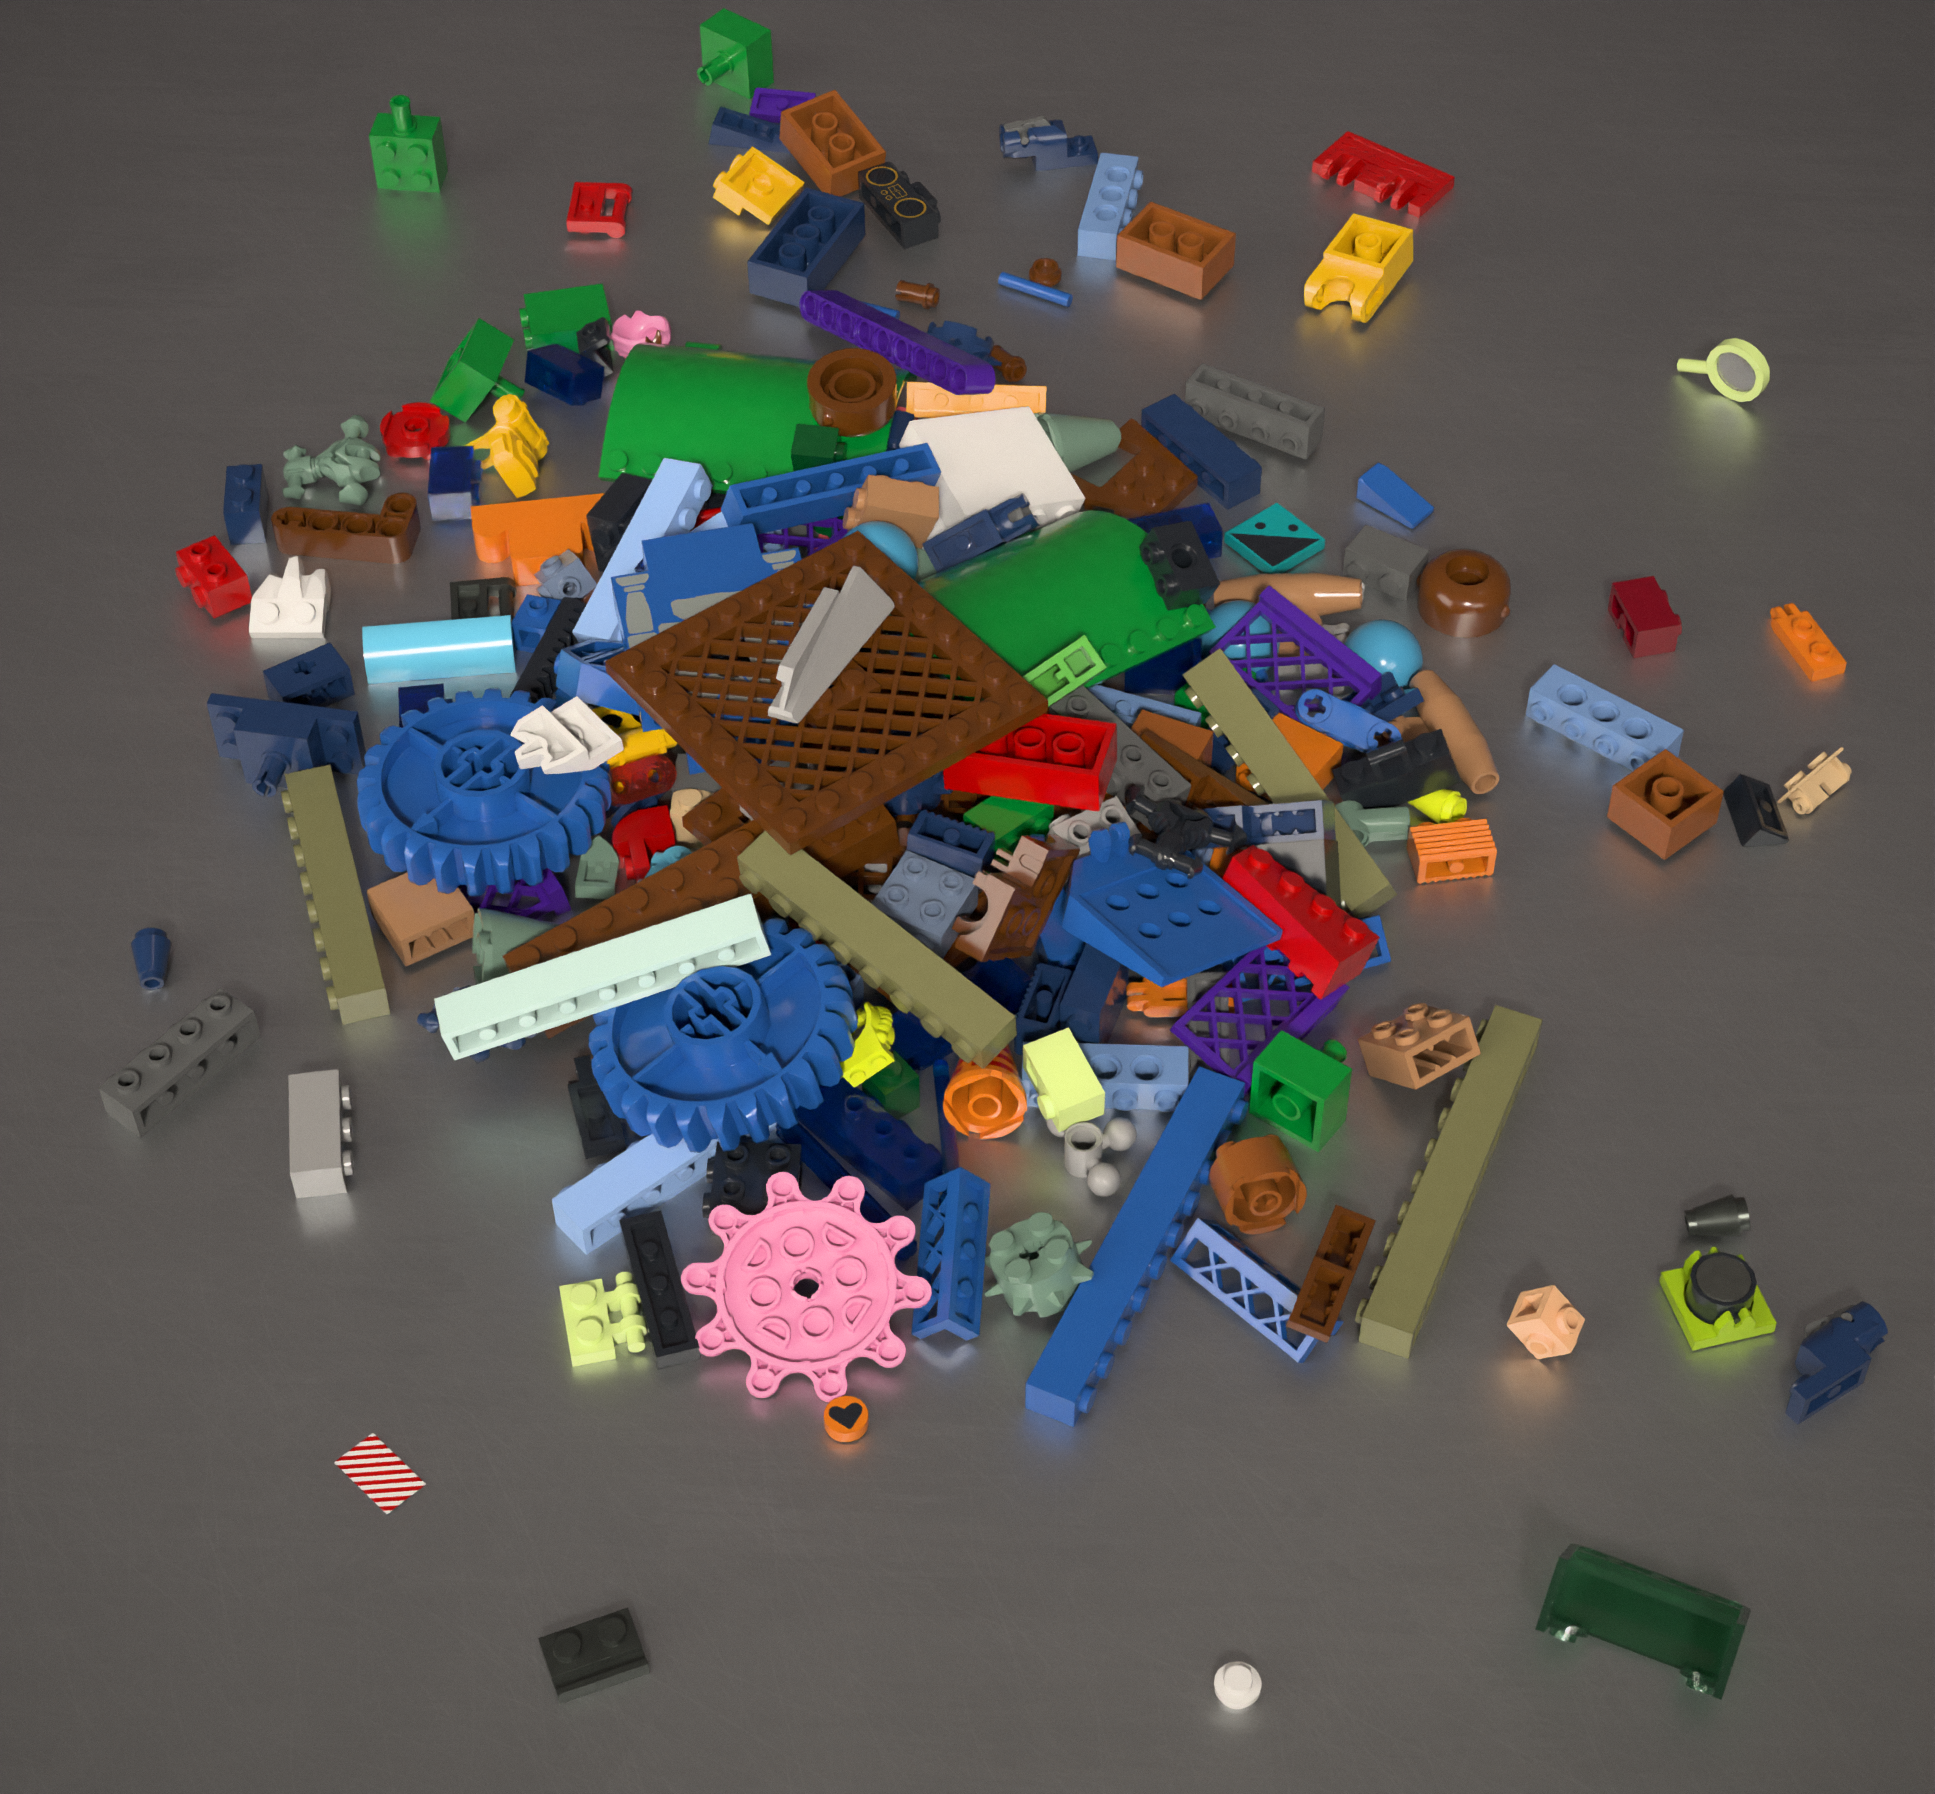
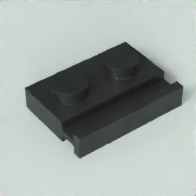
M628 1607L538 1638L559 1704L650 1673L649 1663L644 1655L642 1644Z

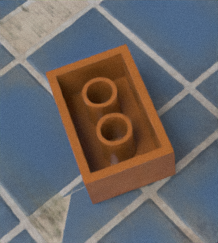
M836 90L781 111L779 139L822 192L841 197L858 190V171L885 163L886 151Z
M1150 202L1117 235L1116 268L1202 300L1234 266L1236 233Z

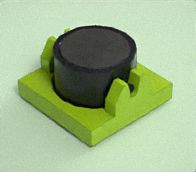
M1714 1246L1711 1247L1707 1255L1702 1256L1700 1250L1694 1251L1685 1260L1682 1268L1661 1272L1659 1278L1660 1285L1692 1351L1775 1331L1777 1323L1757 1285L1754 1271L1745 1262L1742 1254L1732 1255L1720 1252Z

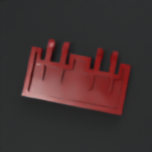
M1349 131L1313 160L1312 172L1319 174L1326 180L1338 172L1336 183L1342 187L1355 180L1354 190L1373 198L1374 201L1382 203L1392 196L1390 206L1395 210L1399 211V209L1409 203L1408 214L1420 218L1454 187L1455 177Z

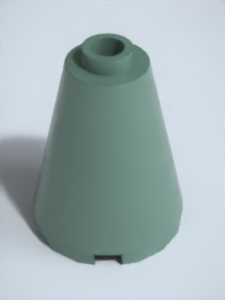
M1047 412L1034 413L1070 473L1115 453L1121 442V432L1118 426L1110 419Z
M478 908V913H475L472 936V953H476L477 963L481 965L473 966L476 985L510 974L502 956L560 924L487 908Z

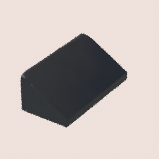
M1740 774L1725 788L1723 795L1742 846L1782 845L1789 841L1769 784Z

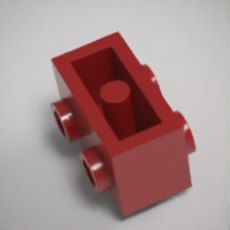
M215 535L176 551L179 567L175 568V572L179 582L184 588L189 586L198 607H205L214 619L251 603L252 594L247 574Z

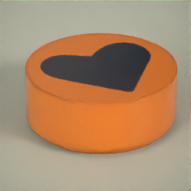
M841 1396L833 1399L824 1410V1426L827 1434L840 1442H852L861 1438L869 1426L866 1405L860 1399L853 1396Z

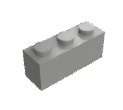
M339 1069L288 1075L290 1177L296 1199L347 1193V1176L354 1175L352 1151L346 1150V1143L353 1142L351 1118L345 1117V1110L352 1109L350 1085H342Z

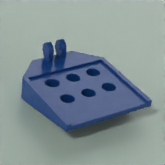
M590 639L561 649L554 664V673L557 674L555 686L559 688L555 692L556 699L554 700L558 701V707L577 696L584 703L639 716L636 701L606 673L605 661L624 652L623 642Z
M1126 822L1112 824L1109 827V831L1104 828L1093 831L1088 839L1091 855L1075 860L1071 867L1065 894L1062 928L1160 987L1281 939L1283 930L1204 863L1203 871L1199 875L1188 879V874L1174 868L1172 870H1161L1155 867V864L1150 862L1151 859L1137 853L1132 856L1129 852L1128 844L1130 830ZM1186 850L1184 853L1185 856L1195 860L1196 857L1190 851Z

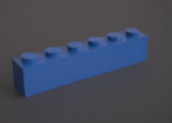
M928 443L730 485L721 511L728 527L753 523L755 533L758 535L843 516L847 507L851 508L853 505L856 488L862 487L868 475H884L891 479L907 482L917 481L935 486L940 477L941 470Z

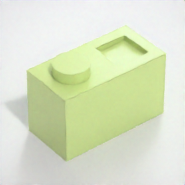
M1069 1027L1023 1045V1068L1039 1095L1037 1097L1039 1109L1045 1120L1052 1119L1058 1132L1068 1129L1073 1124L1086 1122L1104 1114L1105 1091Z

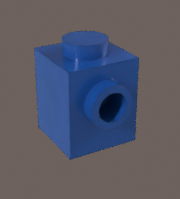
M526 595L511 622L516 650L534 653L561 600Z

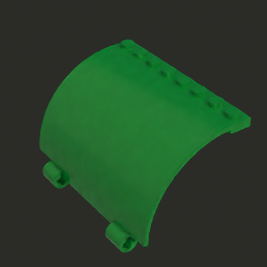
M687 341L685 346L647 342L636 344L625 359L613 393L603 442L599 479L601 481L615 482L623 472L653 480L663 459L668 458L701 464L713 485L711 493L727 494L730 485L794 472L791 449L796 424L819 426L809 408L807 389L809 371L818 360L724 351L720 344ZM894 368L897 380L898 403L906 381H917V375L904 369ZM894 415L888 424L870 435L851 438L840 436L841 442L847 444L846 460L886 452Z
M1089 510L1070 515L916 582L1022 677L1085 635L1107 667L1103 673L1083 685L1086 689H1090L1182 646L1216 628L1203 604H1193L1185 608L1167 610L1162 597L1156 591L1155 581L1150 570L1141 557L1139 547L1148 533L1129 520L1104 511ZM945 675L950 680V675ZM958 696L961 701L974 702L975 697Z

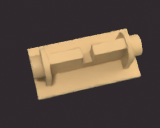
M1840 747L1830 757L1825 751L1807 765L1811 770L1807 776L1801 770L1783 785L1788 792L1777 802L1780 804L1788 797L1793 803V809L1798 814L1813 812L1819 804L1850 780L1852 772L1850 766L1844 762L1841 763L1836 757L1844 748Z

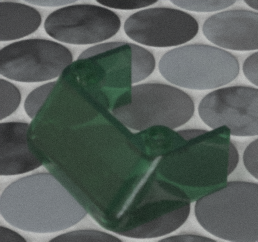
M1571 1543L1558 1558L1535 1630L1544 1633L1550 1627L1548 1632L1550 1635L1571 1643H1576L1577 1637L1587 1638L1590 1635L1680 1669L1679 1673L1687 1678L1686 1686L1722 1700L1751 1614V1609L1736 1601L1609 1554Z

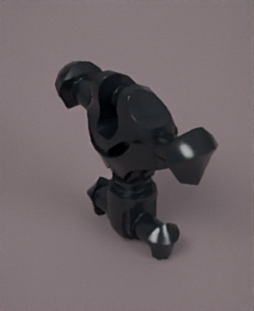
M1139 785L1128 787L1125 792V808L1127 813L1133 815L1135 811H1138L1147 816L1149 825L1158 836L1156 843L1143 839L1140 833L1132 835L1128 841L1129 852L1132 856L1137 853L1151 859L1150 862L1154 863L1158 869L1172 870L1174 868L1188 874L1187 878L1191 879L1203 871V863L1197 856L1195 860L1185 856L1186 850L1203 848L1208 846L1209 843L1227 847L1226 854L1228 855L1242 848L1247 842V834L1237 824L1234 825L1231 832L1213 827L1212 818L1200 808L1193 810L1183 806V801L1167 799L1156 804L1143 796L1145 787Z

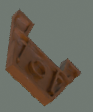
M1131 418L1119 429L1121 432V442L1118 448L1135 456L1103 486L1098 487L1072 473L1070 474L1086 498L1082 504L1084 509L1092 510L1099 506L1114 510V514L1120 517L1158 524L1197 488L1198 476L1136 420Z

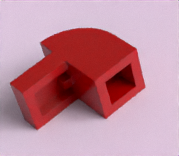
M667 805L635 811L624 817L616 825L612 834V844L618 855L619 869H625L627 881L634 880L636 884L640 879H644L650 870L651 859L655 852L664 853L666 849L676 846Z

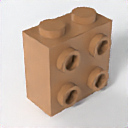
M868 475L862 487L856 488L852 507L845 509L843 529H848L849 532L855 526L869 521L889 522L905 531L915 547L922 549V544L926 542L939 519V487L917 481L907 482L891 479L884 475Z
M406 872L367 889L372 917L406 967L468 940L473 936L474 911L458 887L452 893H440L437 890L436 879H432L426 885H416L409 882L408 873Z
M1417 1003L1404 1009L1403 1015L1392 1021L1377 1023L1371 1028L1370 1033L1358 1039L1369 1076L1414 1090L1481 1054L1469 1016L1454 1013L1448 1009L1428 1006L1426 1003Z

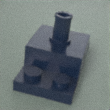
M211 693L206 703L219 757L240 759L246 783L252 784L253 790L263 797L268 786L270 787L267 793L268 797L274 796L278 787L287 788L284 774L330 765L333 772L358 775L359 771L366 767L364 761L366 749L358 711Z

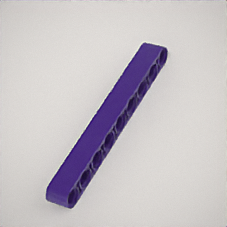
M810 290L803 292L800 297V313L806 321L862 349L876 352L890 363L955 395L989 394L994 389L995 372L992 365L840 291Z

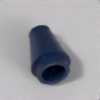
M158 928L139 930L135 934V939L131 942L140 986L147 990H155L164 986L172 945L171 941L167 938V933Z

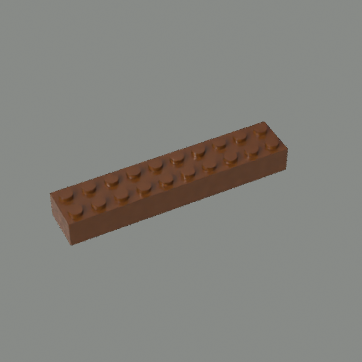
M884 804L802 850L841 879L899 847L900 843L896 822ZM752 820L503 955L502 957L509 973L748 894L752 895L762 922L774 916L777 912L770 905L769 899L760 892L757 894L752 893L740 881L739 876L741 874L737 857L765 830L755 820ZM590 1016L545 1030L544 1033L550 1039Z

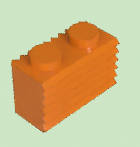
M1460 818L1450 823L1434 824L1432 822H1423L1415 827H1409L1406 849L1417 883L1422 884L1426 882L1429 884L1431 881L1436 883L1439 880L1443 882L1447 879L1452 881L1455 878L1460 880L1462 877L1467 879L1470 876L1473 878L1477 876L1483 877L1484 875L1491 876L1494 873L1497 849L1491 835V830H1489L1487 819L1472 820L1471 818Z

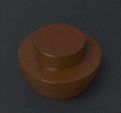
M1050 258L1036 260L1029 270L1030 281L1048 287L1058 284L1062 278V271L1058 263Z

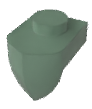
M598 835L591 840L592 847L586 854H582L580 857L575 883L576 898L608 899L616 894L619 878L618 855L612 845Z

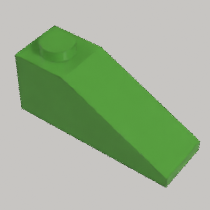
M1084 635L1024 675L1023 678L1048 700V708H1050L1059 700L1103 673L1107 667Z

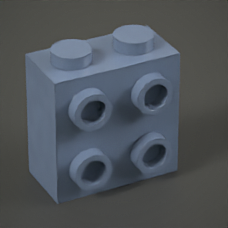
M906 850L871 904L943 959L959 935L958 932L952 930L957 916H967L969 918L978 905V886L972 884L975 878Z

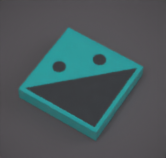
M1278 503L1224 533V543L1264 574L1284 573L1325 549V539Z

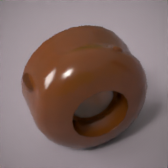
M860 348L836 350L816 361L809 371L807 377L809 408L819 426L839 428L840 436L862 437L880 430L893 417L897 406L896 373L891 363L880 354Z
M1454 549L1444 552L1433 558L1425 566L1422 575L1417 577L1416 584L1419 588L1417 608L1425 623L1443 634L1461 638L1480 637L1498 629L1510 615L1511 582L1508 572L1500 562L1484 552L1473 549Z

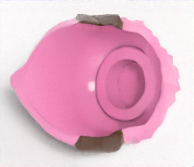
M636 310L631 318L624 314L614 322L610 338L613 340L615 351H618L619 356H623L626 359L631 349L640 342L669 345L672 329L664 316H648L642 311Z

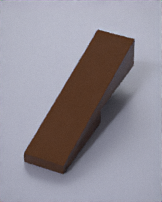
M1146 731L1142 734L1141 739L1192 785L1184 806L1191 807L1195 805L1197 808L1206 809L1241 805H1269L1152 732Z
M1335 1205L1286 1327L1328 1343L1376 1220Z

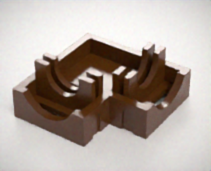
M1049 834L1046 842L1027 835L1021 836L1014 853L1005 848H998L996 854L1010 862L1008 864L1000 859H993L991 865L1003 871L1002 873H990L986 870L977 872L972 884L985 892L988 898V910L979 921H974L967 916H957L952 930L961 935L955 947L980 962L1004 960L1006 957L1009 959L1020 958L1022 955L1025 957L1031 956L1053 910L1057 897H1059L1067 880L1073 862L1079 854L1080 848L1055 834Z

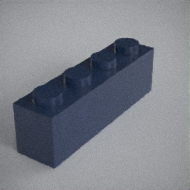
M1172 394L1142 409L1141 426L1198 476L1197 485L1225 509L1229 510L1260 494L1262 466L1176 394Z

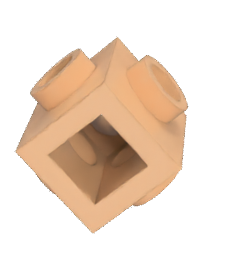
M1551 1285L1520 1292L1507 1322V1327L1526 1346L1529 1352L1537 1359L1571 1353L1577 1343V1338L1585 1319L1556 1286Z

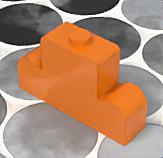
M604 493L471 506L472 529L477 557L486 563H498L511 556L516 586L540 584L534 574L540 570L541 564L550 557L561 555L567 549L573 552L585 566L584 549L594 552L586 515Z

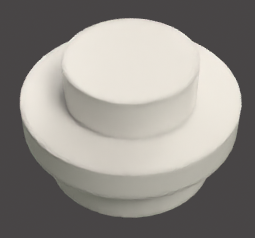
M1227 1663L1215 1675V1694L1229 1708H1246L1253 1704L1261 1693V1677L1257 1670L1247 1663Z

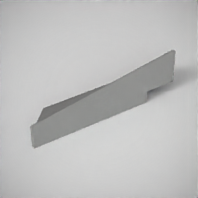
M852 567L840 594L838 590L823 588L779 664L776 679L782 682V686L769 706L768 716L792 723H799L894 609L895 605L892 599L861 567Z

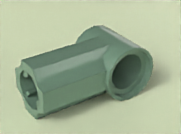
M1350 800L1335 805V808L1364 848L1369 842L1408 839L1410 827L1408 807L1364 809L1360 803Z

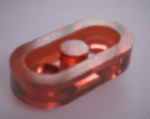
M652 755L609 770L607 773L611 783V805L617 807L626 806L671 789L677 776L676 768L672 761L662 755ZM649 770L657 772L659 776L657 783L649 779ZM615 781L622 783L624 787L622 794L615 792L613 788Z

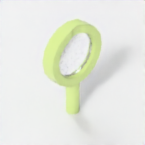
M1738 338L1722 341L1710 351L1707 360L1680 358L1677 363L1679 372L1708 374L1711 383L1721 394L1738 402L1753 400L1766 389L1770 381V369L1765 357L1758 348Z

